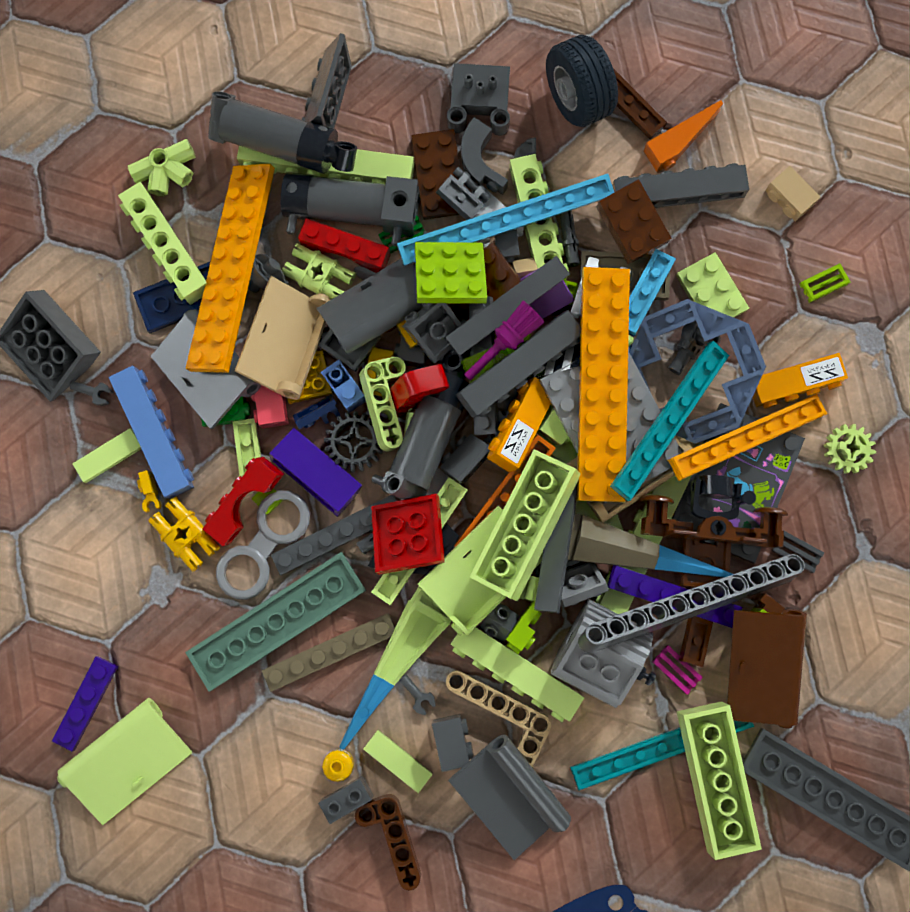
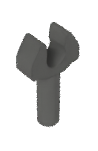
M72 381L70 384L71 390L92 396V403L98 406L109 404L108 401L100 398L102 392L113 394L112 389L101 382L97 387L87 386Z
M407 674L399 680L415 698L413 709L417 713L427 714L421 706L423 700H428L433 707L436 706L434 695L431 692L422 693Z

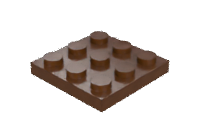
M491 242L483 250L487 297H493L494 302L522 280L497 246ZM454 303L462 316L468 321L469 303Z

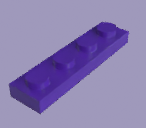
M95 656L52 742L71 752L76 750L118 668L117 665L99 656Z

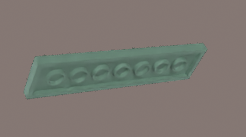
M340 552L185 653L207 690L211 692L367 590L343 552Z

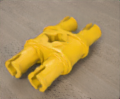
M174 497L170 500L172 503L167 502L165 505L178 519L174 526H171L160 512L153 515L155 518L150 517L148 522L158 531L160 540L167 544L174 552V556L181 558L191 571L194 572L198 569V565L201 567L203 561L191 550L194 543L198 542L209 557L214 555L215 550L218 551L221 547L203 530L204 526L195 517V513L188 511L178 498ZM182 530H186V531H187V532H186V536H187L186 539H185V538H181L182 535H183V533L181 532Z

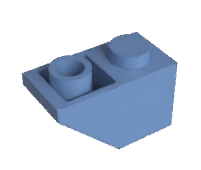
M337 360L321 371V374L348 413L366 402L363 392L340 360Z

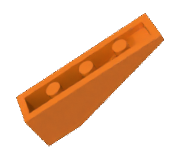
M722 100L646 143L643 152L656 172L662 169L665 171L669 170L676 164L679 157L720 112L723 105Z

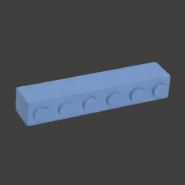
M131 366L110 376V382L163 496L167 499H172L194 488L191 482L194 481V477L188 468L185 469L182 461L185 458L179 448L176 449L173 443L176 440L170 428L167 429L164 424L166 417L163 411L157 409L155 405L157 398L152 389L148 390L146 385L148 379L144 371Z

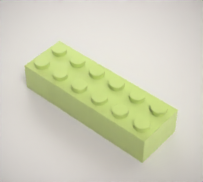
M534 449L470 578L510 599L518 601L581 473L576 468Z
M721 701L677 711L707 853L713 859L718 860L761 850L730 705Z

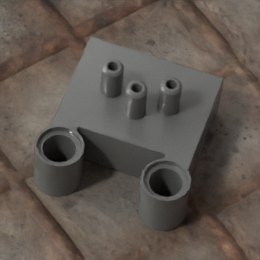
M454 63L451 108L447 112V125L449 129H454L455 133H461L467 125L466 115L490 116V128L493 134L502 136L508 132L510 126V114L507 111L510 66ZM455 117H459L462 120L459 122H454L452 119ZM503 120L505 123L497 124L495 121Z

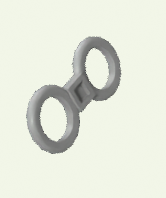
M282 490L269 494L261 502L257 510L259 531L248 546L231 548L221 556L216 567V578L219 587L226 595L234 599L247 600L257 596L265 589L269 580L270 570L267 562L268 558L279 544H289L297 541L305 534L309 526L310 511L307 503L300 495ZM281 499L294 502L300 512L298 527L287 535L274 533L268 527L266 521V512L269 506ZM239 555L252 557L258 563L260 569V577L257 583L248 590L233 588L226 577V568L229 562Z

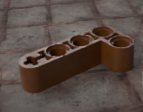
M392 794L374 798L357 808L355 811V821L362 827L381 823L399 884L404 890H414L420 883L421 870L400 801ZM391 801L395 805V810L386 812L383 809V802ZM364 808L369 809L372 812V818L368 820L363 819L360 811ZM397 824L402 828V833L400 835H393L389 827ZM405 848L408 850L409 856L402 859L397 855V850ZM407 865H409V871L411 876L415 875L413 881H410L409 878H406Z

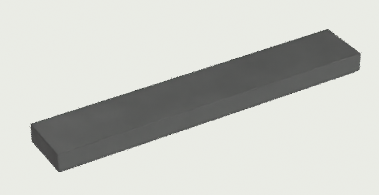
M555 256L446 336V340L457 355L461 356L495 331L503 321H507L523 300L530 305L567 278L570 273L559 258Z
M577 484L543 551L534 607L536 611L558 614L560 612L577 502Z

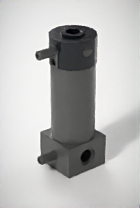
M286 172L281 188V213L283 217H288L286 232L291 235L295 234L297 219H318L383 227L385 233L393 235L391 244L397 246V243L401 242V235H405V237L415 235L414 226L417 222L415 219L418 216L420 192L417 179L387 176L386 184Z

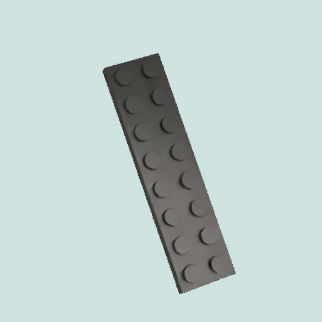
M763 728L759 730L742 761L746 774L910 872L909 815Z

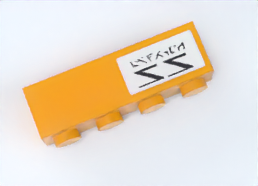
M840 353L763 374L753 395L755 406H764V409L778 405L777 401L785 399L787 403L799 399L798 395L804 393L807 396H812L820 393V389L828 387L829 390L841 387L842 382L848 379Z
M536 377L527 380L528 382L517 389L519 394L509 405V414L498 427L500 432L488 447L490 451L486 458L507 472L519 469L551 404L539 379Z

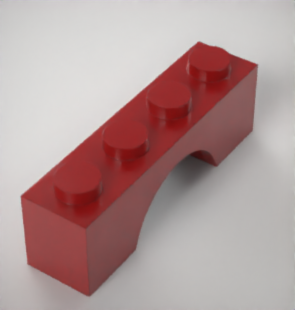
M307 218L298 237L300 244L312 251L319 250L321 254L333 253L343 256L375 273L386 268L391 256L389 247Z
M265 457L253 458L248 462L245 467L247 471L244 475L239 476L233 482V489L229 494H225L218 503L220 506L216 512H211L205 519L206 525L203 527V530L222 546L231 544L244 528L239 514L243 498L252 491L271 492L284 475L282 471Z

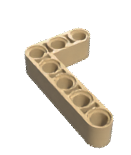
M461 671L450 672L446 678V686L451 692L525 729L516 747L533 767L551 729L549 718L544 713ZM453 675L462 677L463 684L461 687L455 688L451 686L450 678ZM481 686L484 690L483 696L481 698H474L470 692L472 687ZM500 696L505 700V704L501 709H495L491 705L494 697ZM517 707H522L526 712L525 717L521 720L515 719L512 715L513 710ZM543 718L546 720V727L543 730H536L534 728V721L536 719ZM530 739L534 740L536 748L531 752L524 750V742Z

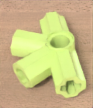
M185 139L165 149L156 148L152 150L148 157L128 165V170L136 184L149 179L147 191L156 196L168 195L170 179L182 188L186 185L188 186L194 173L184 166L183 163L196 158L189 141ZM165 159L164 163L159 164L160 160Z

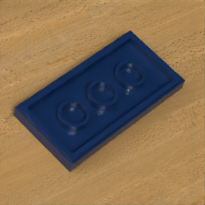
M210 262L197 266L205 280L207 279ZM189 275L184 276L182 281L187 280ZM167 279L133 292L149 334L178 323L188 310H199L202 298L192 305L186 299L181 301L174 291L177 288L174 282L170 284Z

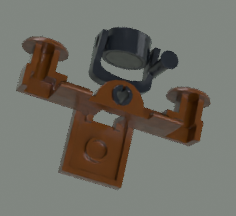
M720 475L699 476V479L691 481L690 511L694 516L704 519L698 526L697 532L693 531L694 523L667 519L668 505L674 504L672 498L661 495H645L639 500V502L647 503L646 517L641 519L642 535L683 539L682 554L730 572L731 544L769 548L783 547L784 531H782V516H788L786 510L775 507L755 508L752 513L760 515V528L734 527L729 520L738 517L740 505L755 503L756 495L750 490L741 495L742 484H734V478ZM699 496L715 499L732 498V508L728 512L708 511L699 506ZM704 539L715 540V545L699 542ZM681 572L680 586L698 587L724 577Z

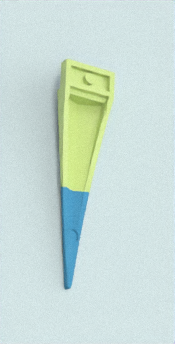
M419 586L411 600H408L340 744V749L346 748L395 684L452 621Z

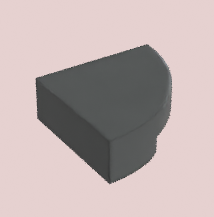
M536 138L527 139L517 148L514 158L536 154Z

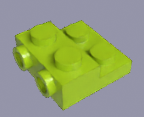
M535 601L530 603L514 625L511 633L506 637L508 641L506 646L517 654L524 648L528 650L536 639L533 636L535 631L528 626L530 623L534 625L542 615L540 611L534 610Z

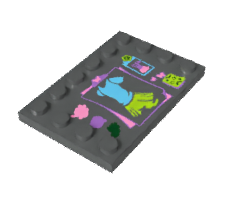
M720 403L717 410L728 406ZM745 413L738 428L759 419ZM735 428V429H733V430L727 431V432H725V433H722V434H720V435L714 436V437H712V438L706 439V440H704L703 444L706 443V442H709V441H711V440H713V439H716V438H718V437H720V436H722V435H725V434H727V433H729V432H731V431H734V430H736V429H738V428ZM787 432L693 474L672 519L694 523L693 531L697 532L698 526L704 519L694 516L690 511L691 481L699 479V476L720 475L734 478V484H742L741 495L749 490L753 491L756 495L755 503L740 505L738 517L729 521L734 527L760 528V515L753 514L752 512L755 508L778 507L805 438ZM699 496L698 504L708 511L728 512L732 508V498L715 499ZM700 540L706 544L715 545V540ZM731 544L732 555L750 563L756 562L761 547Z

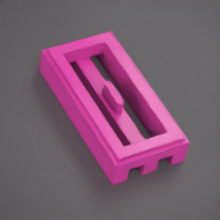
M667 645L652 663L688 695L690 690L703 677L688 663L678 661L695 677L691 680L665 655L668 652L677 661L679 660V655ZM661 659L688 683L686 687L659 662Z

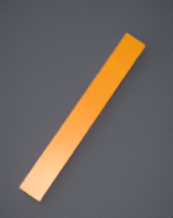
M816 394L672 457L668 461L678 481L823 417L827 412Z

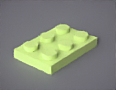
M716 252L676 274L691 301L733 318L749 309V306Z

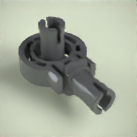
M266 254L255 256L251 279L248 285L250 291L257 293L260 288L265 290L271 276L287 285L289 282L284 279V273L280 269V264L275 259L268 257Z
M696 321L684 325L680 342L677 345L678 353L668 366V369L676 375H681L690 359L696 360L710 341H714L719 345L721 337L718 336L704 342Z

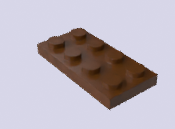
M454 129L411 135L423 219L460 215L436 193L450 175L459 180L453 174L457 167L460 168Z

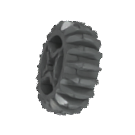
M357 411L354 412L353 418H351L350 414L346 412L345 420L340 416L337 417L338 425L334 422L330 423L334 428L333 431L326 430V433L331 438H324V442L331 445L326 446L325 451L332 452L328 456L332 460L337 458L335 464L340 465L343 462L342 468L345 471L350 465L351 472H355L358 465L362 472L364 471L363 464L366 463L371 468L370 460L373 459L375 462H378L379 458L375 453L383 454V450L378 448L379 445L371 418L366 421L367 414L363 413L359 419ZM359 425L366 427L372 433L373 439L360 436ZM352 426L348 435L338 438L345 428ZM356 435L360 443L353 449L350 440H353L352 438ZM337 445L349 448L350 459L343 457L339 453ZM371 446V449L365 456L357 459L362 448Z

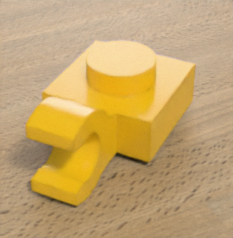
M148 470L139 472L138 488L141 493L143 492L146 495L142 502V509L144 512H150L149 504L151 502L155 503L156 509H161L162 505L157 496L158 490L153 473Z

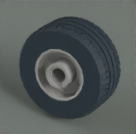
M581 34L551 48L546 58V75L552 97L565 119L572 125L586 127L610 116L618 102V85L609 57L598 41L590 36Z

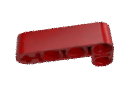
M442 364L409 371L390 388V393L397 417L407 414L424 396L439 393L450 387Z

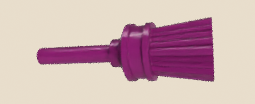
M523 300L508 320L503 321L495 329L497 337L494 340L495 344L464 375L471 381L501 350L505 351L507 348L516 350L517 346L524 342L523 339L542 325L544 320Z

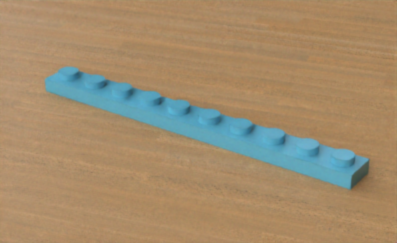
M605 174L397 243V247L403 264L406 266L415 263V242L475 243L598 202L614 193L609 174Z

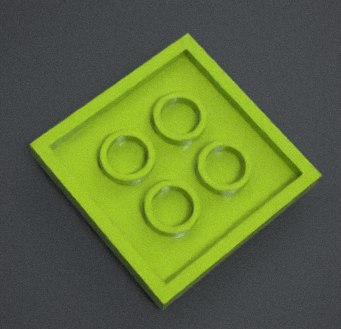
M415 242L417 303H487L483 243Z

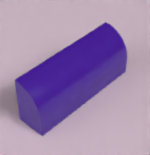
M295 428L269 453L270 460L337 517L353 501L362 487L356 479L338 464H335L331 458Z

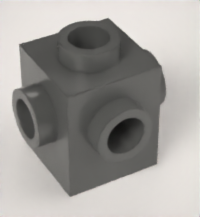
M500 603L482 621L479 628L502 643L511 633L519 615Z

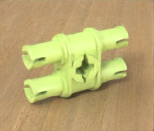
M300 243L295 245L297 250L293 248L292 256L307 262V268L302 270L289 262L285 263L284 266L286 268H282L284 275L298 282L299 287H305L316 293V295L319 293L325 294L331 300L345 292L329 284L331 278L336 277L351 285L353 283L351 279L356 277V272L341 266L337 259L333 260L321 254L319 250L312 251ZM322 270L323 274H322V275H319V274H318L317 277H316V275H315L314 273H315V272H320V271Z

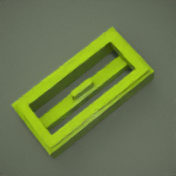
M841 263L802 281L799 285L801 288L803 287V292L805 296H808V302L811 303L850 284L851 281ZM838 270V275L831 277L811 288L809 287L808 284L817 281ZM841 278L843 279L842 282L828 289H825L815 295H813L812 293Z

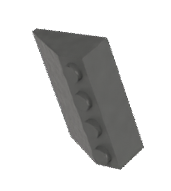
M340 33L325 49L323 58H319L317 71L319 72L317 78H314L312 81L313 92L311 98L308 97L307 113L306 117H302L301 120L317 123L332 129L335 128L352 68L345 34Z
M45 290L26 291L0 329V347L50 402L63 393L72 381H76L85 373L101 353Z

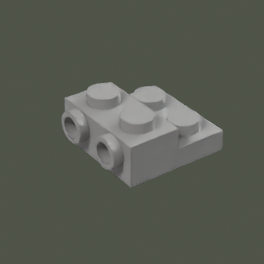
M587 562L566 570L561 599L564 607L576 605L580 601L597 597L609 591L607 583L595 563Z

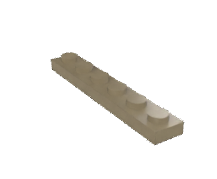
M389 613L262 670L270 692L390 638L395 626Z

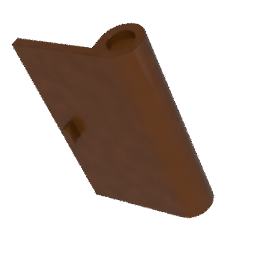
M794 609L783 610L782 614L734 610L727 704L730 705L733 721L773 724L786 729H790L798 724L807 613Z

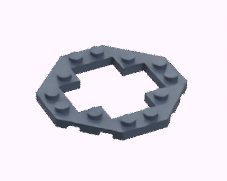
M686 299L644 317L629 353L648 387L641 367L662 359L654 340L655 337L694 321L698 324L704 342L727 333L744 376L722 384L730 406L689 422L685 420L676 435L696 444L740 426L766 365L748 323Z

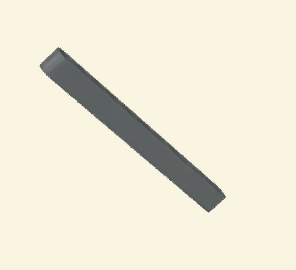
M787 555L592 623L578 638L579 647L586 653H594L789 583L805 569L804 561L798 555ZM610 628H613L617 634L613 633ZM589 635L593 636L596 639V642L592 641L589 638Z

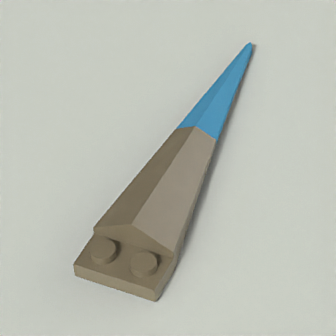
M576 513L574 515L568 554L569 561L716 577L733 575L730 572L588 516Z

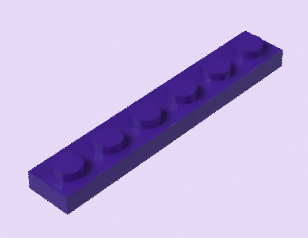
M613 565L607 584L610 589L650 602L689 590ZM730 603L696 617L733 628L734 610L742 611L743 607Z

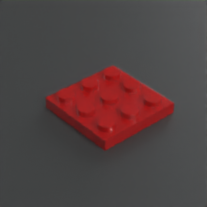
M437 494L371 506L375 572L377 574L445 563L440 501Z

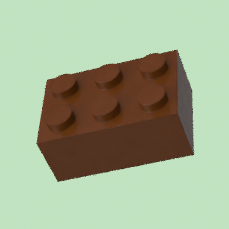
M639 179L603 198L596 206L628 265L667 244L672 239Z

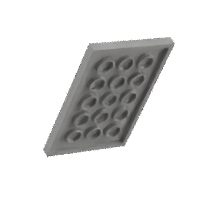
M629 351L626 462L661 413ZM580 363L579 367L561 371L569 366L567 365L539 380L577 454ZM675 438L672 439L644 482L672 468L668 460L682 453Z

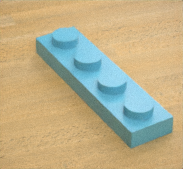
M655 249L629 297V334L633 336L636 335L676 258L658 249Z

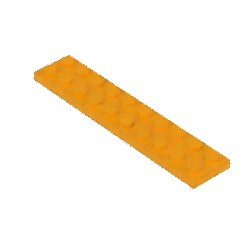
M271 164L233 166L206 279L207 285L204 288L186 364V369L190 372L229 373L275 168Z
M582 268L578 471L581 475L577 482V501L625 502V499L613 490L610 485L626 463L630 269Z

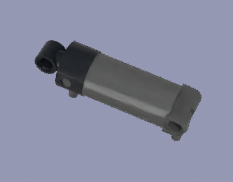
M212 93L211 117L208 138L222 144L225 142L236 144L323 174L327 173L331 164L333 168L339 171H353L357 146L350 142L338 141L336 129L313 122H306L236 100V96L229 93Z
M454 349L446 353L443 359L444 372L450 387L439 393L424 396L419 401L390 470L386 471L384 477L377 474L372 476L373 483L380 485L384 492L401 500L426 496L460 413L463 412L464 406L456 394L469 385L463 379L467 378L464 374L471 368V359L464 354L458 356Z

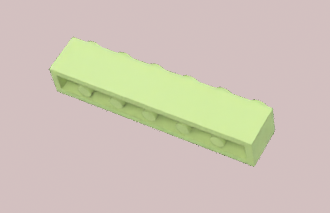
M476 627L467 636L464 633L461 636L457 633L450 644L454 647L452 650L454 653L462 658L466 655L474 660L472 664L482 671L487 668L494 672L492 674L494 679L502 684L506 680L513 685L511 689L522 697L525 693L533 698L531 702L542 710L544 706L551 709V715L561 722L564 719L570 722L585 698Z

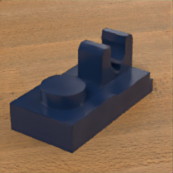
M331 394L292 416L297 427L301 429L303 427H311L319 417L323 419L325 424H328V412L334 413L336 417L340 416V413L335 406L337 403Z

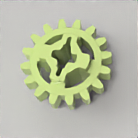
M844 424L840 426V429L835 428L832 430L834 435L830 434L826 437L830 442L823 445V447L829 449L828 452L824 453V456L831 457L828 464L835 463L836 471L843 468L845 474L849 473L850 470L854 474L859 472V468L861 470L866 469V463L873 462L870 455L875 454L876 451L871 449V446L876 443L874 441L869 442L868 439L871 437V433L863 434L864 427L856 430V424L850 425L849 428ZM842 435H846L843 441L837 442ZM856 456H862L857 463H854Z

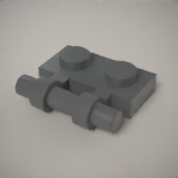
M457 167L453 174L459 180L450 175L436 193L464 219L469 220L484 205L478 198L486 203L491 196L484 191L486 188L482 185L479 186L470 178L471 175L467 171L464 172ZM463 184H465L474 193L472 194Z

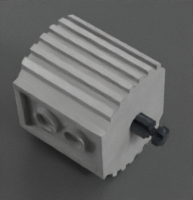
M587 599L556 654L551 674L617 708L623 702L636 679L639 681L643 678L646 679L645 684L651 685L655 681L656 674L652 671L647 674L644 667L652 646L653 632L594 653H586L581 650L578 644V638L583 631L592 623L618 615L606 607ZM610 628L613 633L617 634L613 628ZM589 635V638L596 642V639Z

